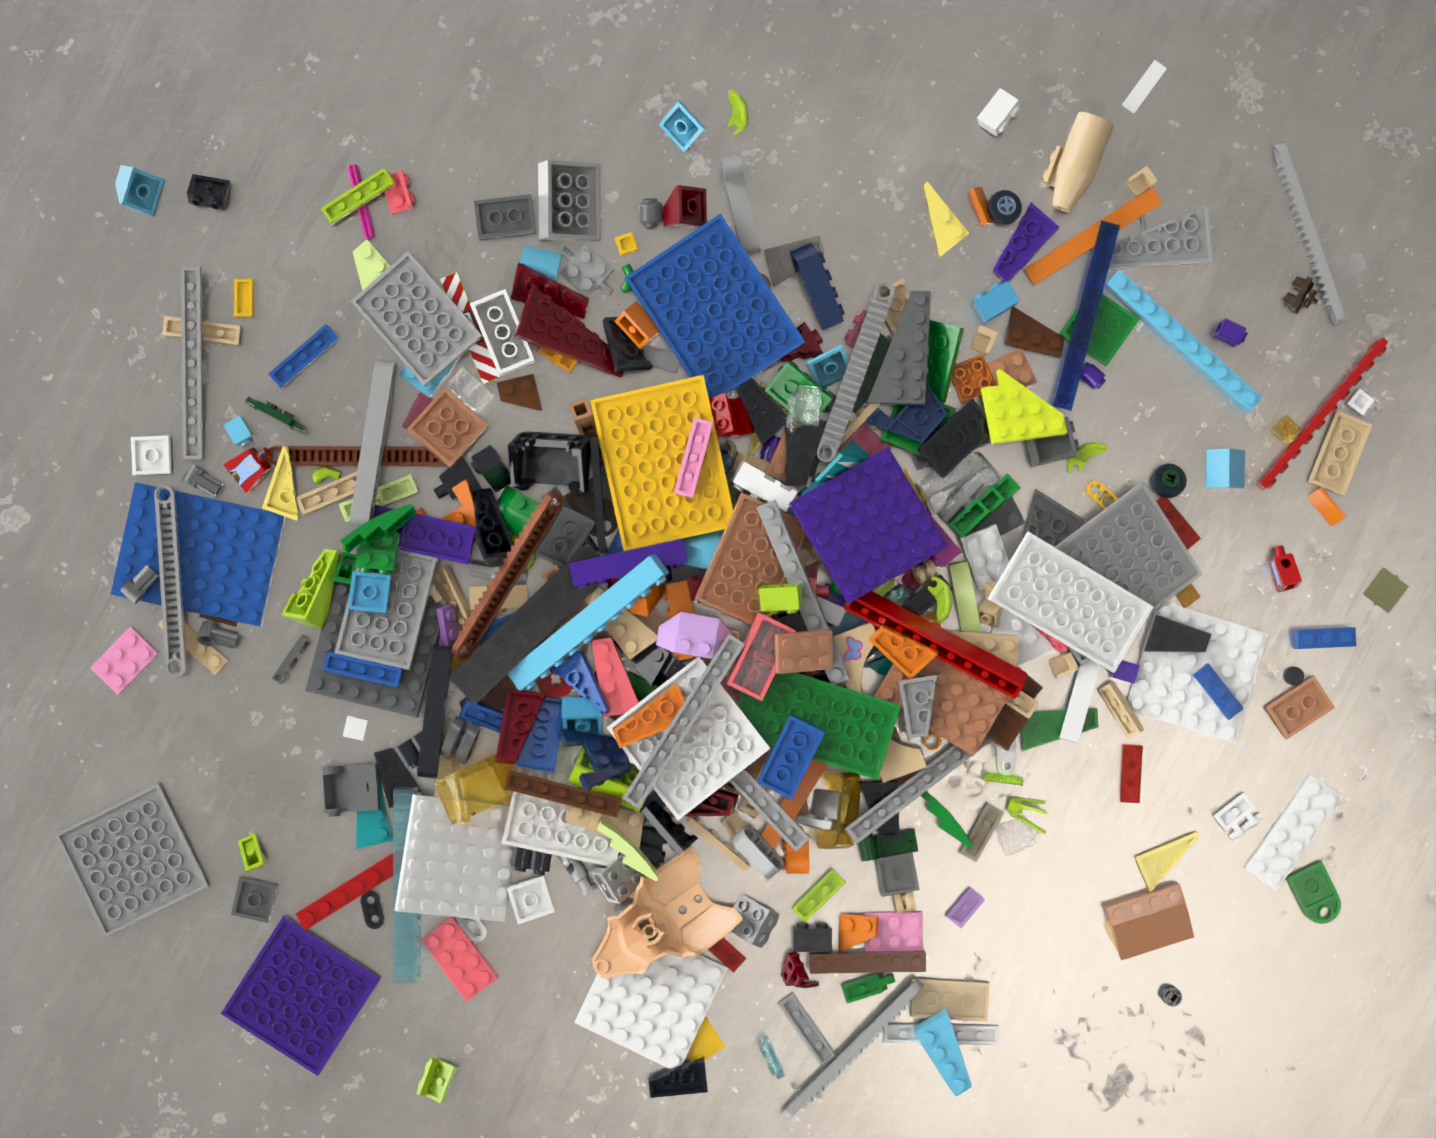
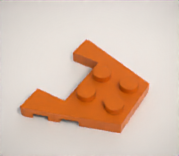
M468 478L452 488L462 506L441 519L476 526L473 494H471ZM422 507L415 510L417 514L427 516Z

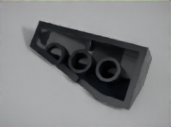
M492 489L474 490L477 545L483 560L491 567H499V565H503V558H507V552H511V545L515 544Z

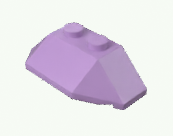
M681 611L659 625L656 645L675 653L713 659L727 635L731 634V632L720 618Z

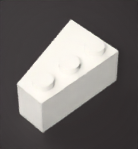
M740 461L730 479L734 483V488L741 492L744 489L749 491V496L759 501L762 499L770 502L776 499L779 509L785 512L789 507L788 504L792 502L797 493L794 489L785 486L744 461Z

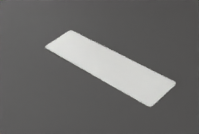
M1154 60L1122 106L1135 113L1166 71V67Z

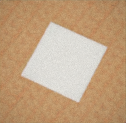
M347 716L343 736L363 741L368 720Z

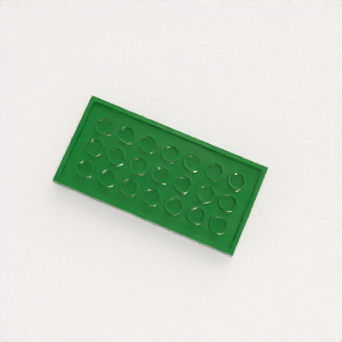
M796 672L775 673L762 701L742 692L738 703L740 710L769 746L775 747L790 714H793L826 730L812 758L813 760L878 780L901 707L900 705Z

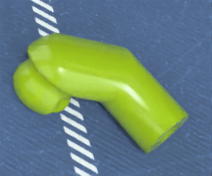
M322 466L312 473V480L315 483H320L321 480L327 477L338 480L341 471L328 466Z

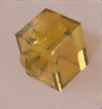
M1286 415L1270 429V432L1283 444L1287 442L1292 443L1298 437L1297 432L1301 428Z

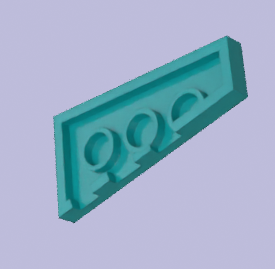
M379 770L380 810L357 811L356 849L394 841Z

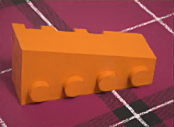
M687 580L666 584L663 594L665 601L668 600L670 608H666L668 620L681 611L695 614ZM674 652L675 658L679 657L680 662L691 661L698 657Z

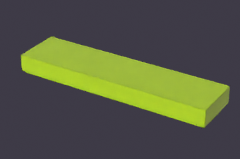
M384 167L320 209L329 223L333 225L396 183Z

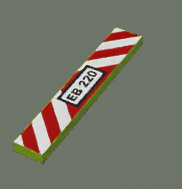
M458 272L440 278L445 294L482 335ZM482 337L468 350L482 384L485 385L501 377L498 374L484 337Z

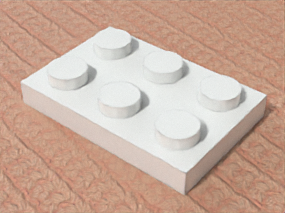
M992 524L973 531L964 538L959 537L978 591L985 589L984 584L987 580L998 582L1009 560L997 525Z

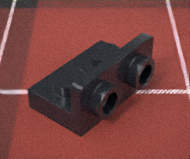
M192 174L187 190L188 203L195 206L226 210V199L231 185L230 180Z

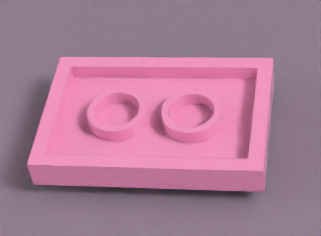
M129 627L90 668L118 695L159 652L133 627Z
M922 911L899 914L897 912H864V915L879 916L878 936L865 941V952L923 951Z

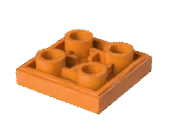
M983 354L956 364L954 367L951 381L961 404L972 398L975 399L982 396V387L996 386Z

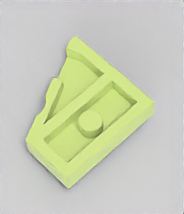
M367 239L353 251L361 287L364 290L386 271L390 265Z

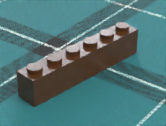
M925 950L809 952L810 974L926 972Z

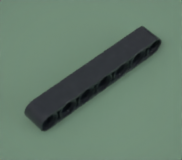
M433 644L417 777L437 779L453 646Z

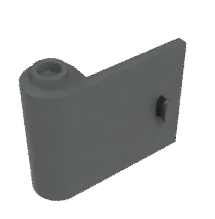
M377 764L321 767L324 813H328L329 817L340 816V812L380 810Z

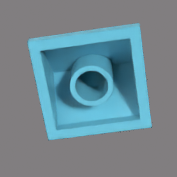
M680 100L658 124L683 152H686L706 134V128Z
M525 246L520 263L557 282L562 253Z
M839 345L808 361L806 365L814 381L824 388L843 379L849 361L843 346Z
M1206 450V488L1244 489L1245 450Z

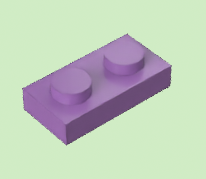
M446 604V606L437 608L436 612L442 645L449 646L457 640L459 628L455 605Z
M969 887L947 913L946 917L961 929L985 899L973 888Z

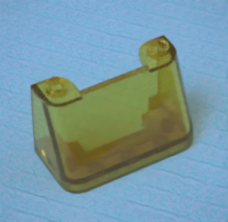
M496 754L433 782L452 825L458 822L463 825L472 821L471 816L501 802L503 805L511 802L513 791L505 790L504 788L509 770L513 771L512 764L497 763Z
M825 769L824 779L827 788L831 791L840 792L836 829L825 830L820 835H817L816 846L819 849H847L855 843L845 831V828L858 819L861 796L859 782L862 779L859 774L850 771Z

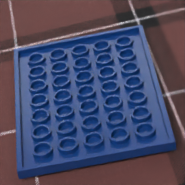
M721 213L625 277L689 377L704 375L709 398L723 393L729 394L747 380L753 378L805 343Z
M137 482L134 484L110 595L127 598L120 590L129 580L134 579L146 565H149L160 575L155 511V490L158 487ZM164 489L160 492L162 500L169 499V490ZM175 491L183 610L261 627L285 516L267 510ZM159 577L146 590L147 593L140 601L162 606Z

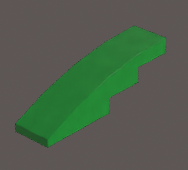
M1007 473L980 498H976L949 525L961 538H964L1006 503L1021 487Z
M408 504L393 509L356 528L340 540L343 549L350 553L361 542L369 546L382 534L388 539L416 515L414 506Z
M926 791L922 794L921 797L930 802L926 810L942 820L938 827L971 849L973 844L954 816L930 793Z

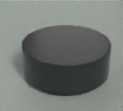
M1289 667L1284 672V680L1289 685L1297 686L1303 682L1304 673L1299 667Z

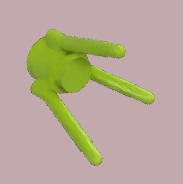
M1018 796L1016 798L1011 797L1007 809L1008 812H1011V817H1015L1042 834H1046L1045 830L1018 814H1023L1024 809L1047 814L1046 810L1025 805L1026 803L1045 804L1046 802L1044 800L1021 798Z

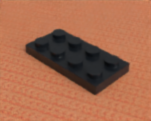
M973 398L970 399L917 449L941 478L946 477L990 435L986 413Z

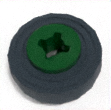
M1175 464L1161 465L1152 476L1154 490L1165 498L1177 497L1186 487L1187 478L1185 472Z

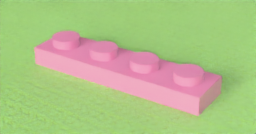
M694 417L674 493L694 497L714 422Z

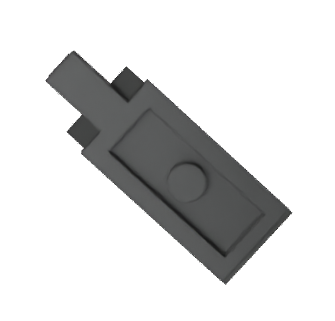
M305 635L300 636L273 675L272 679L281 685L288 678L287 669H292L298 661L295 658L299 652L303 654L309 644L306 642L308 637Z

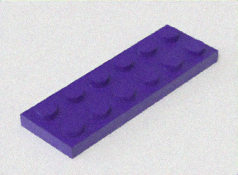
M375 504L373 518L394 508ZM416 513L414 517L396 531L400 533L399 550L463 564L470 563L476 526Z

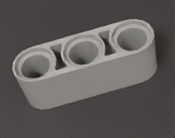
M745 826L733 836V845L763 877L770 879L784 867L782 858L752 827Z

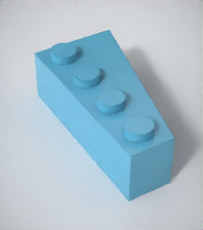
M945 1007L914 1026V1032L953 1094L957 1097L972 1088V1084L947 1008Z

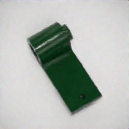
M915 828L901 830L900 838L880 839L879 834L872 835L871 833L858 843L861 861H871L881 857L919 851Z

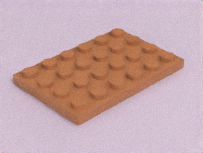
M741 493L694 599L752 626L757 613H761L769 618L772 615L767 614V611L761 612L759 588L763 585L785 584L787 579L756 508L765 503ZM781 511L799 553L806 538V533L797 518Z
M934 657L911 678L937 675L929 731L968 754L975 756L1009 696ZM893 663L874 697L900 705L899 713L904 715L898 681L909 680V678Z

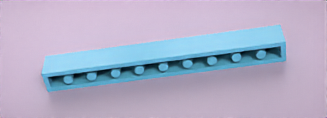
M1120 269L1104 285L1111 294L1244 413L1250 412L1263 398Z
M656 554L650 555L523 658L507 675L519 691L524 689L529 691L537 685L535 681L540 677L544 679L551 673V668L554 666L557 668L562 665L567 655L572 656L580 650L578 646L582 643H589L594 638L592 635L597 631L600 633L608 627L607 623L609 621H615L623 615L621 612L625 608L629 610L636 605V599L640 596L642 598L647 596L652 591L650 589L652 586L662 584L666 580L665 576L669 574V571Z

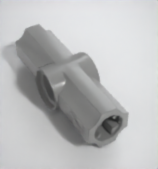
M975 470L962 485H958L952 491L950 499L939 509L937 514L950 524L963 509L965 510L975 500V496L988 483V480Z
M472 559L469 575L491 580V578H495L494 573L499 571V567H491L485 561ZM524 569L516 584L526 585L528 569Z

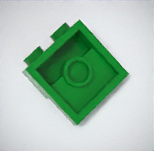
M395 532L388 539L382 534L369 546L361 542L356 552L355 567L360 568V572L371 573L372 569L379 570V574H390V571H396L400 533Z

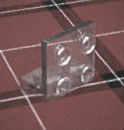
M799 385L792 392V396H789L788 408L791 409L790 415L787 416V426H789L790 433H793L798 425L819 426L821 387Z

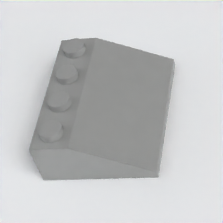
M546 160L538 163L539 240H601L600 164Z

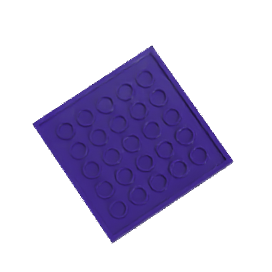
M889 447L788 504L847 604L948 547Z
M283 916L221 1014L318 1076L381 977L308 930H304L302 926L288 917Z

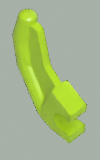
M730 89L728 91V99L733 111L727 127L737 126V131L733 133L736 137L743 132L749 121L748 110L741 94Z
M1091 442L1080 446L1077 456L1068 460L1067 473H1072L1073 465L1078 467V472H1082L1089 458L1104 453L1107 450V444Z
M932 575L931 579L935 580L937 585L935 587L928 585L927 589L938 602L936 617L939 622L943 623L950 615L953 604L950 586L941 578Z

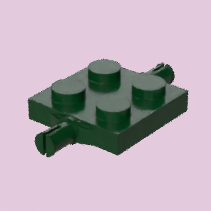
M248 396L245 404L250 405L255 410L259 409L291 426L290 429L303 434L307 428L293 419L295 415L283 409L280 412L277 411L278 406L266 400L262 403Z

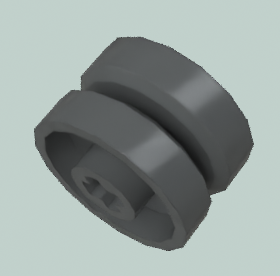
M456 716L444 740L440 755L450 758L457 748L456 761L466 765L476 747L482 726L471 723L466 732H464L466 720Z

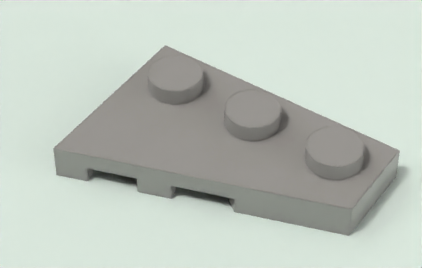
M937 675L898 681L908 739L928 736Z

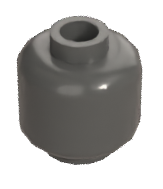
M657 198L642 199V202L638 204L639 221L645 223L647 227L657 226V222L663 219L662 203L657 201Z

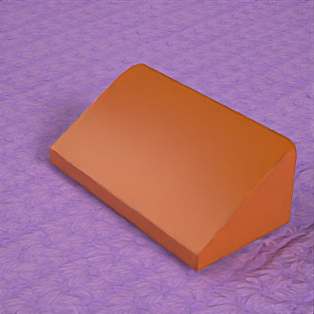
M971 188L969 195L981 225L985 227L994 223L995 221L989 216L987 210L988 200L983 188Z
M1317 488L1308 496L1309 501L1330 526L1345 518L1346 515L1324 488Z

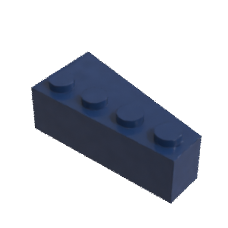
M812 243L790 251L792 257L798 263L797 270L805 282L804 288L808 297L811 298L810 303L822 330L844 322L842 317L845 314L841 304H837L836 301L838 293L835 287H831L829 282L832 280L831 274L823 266V263H826L823 253L818 252Z

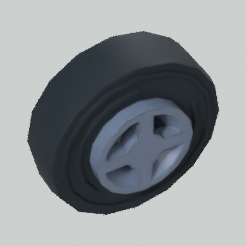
M1001 190L990 197L987 210L993 221L998 224L1007 225L1019 218L1022 212V204L1020 198L1015 193L1009 190Z

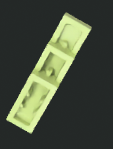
M410 474L379 486L375 504L388 506L418 493L412 475ZM353 499L339 504L345 522L350 521Z
M968 560L950 563L949 570L961 631L981 633Z
M601 819L597 830L612 838L610 847L624 854L623 863L657 881L659 873L644 853L621 831Z

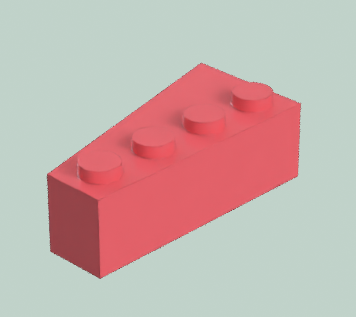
M612 636L592 639L598 684L610 708V712L607 714L603 713V715L607 717L625 714L638 704L639 700Z

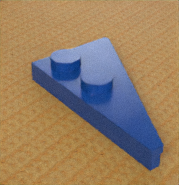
M578 652L559 667L552 669L553 673L561 676L568 685L573 686L574 690L585 699H589L598 710L606 714L610 712V708L584 652Z

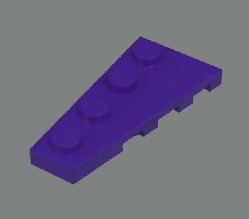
M1031 202L1006 249H1004L995 265L993 272L1004 282H1010L1058 231L1059 226Z

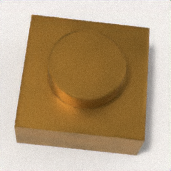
M1192 583L1175 595L1184 608L1201 598Z

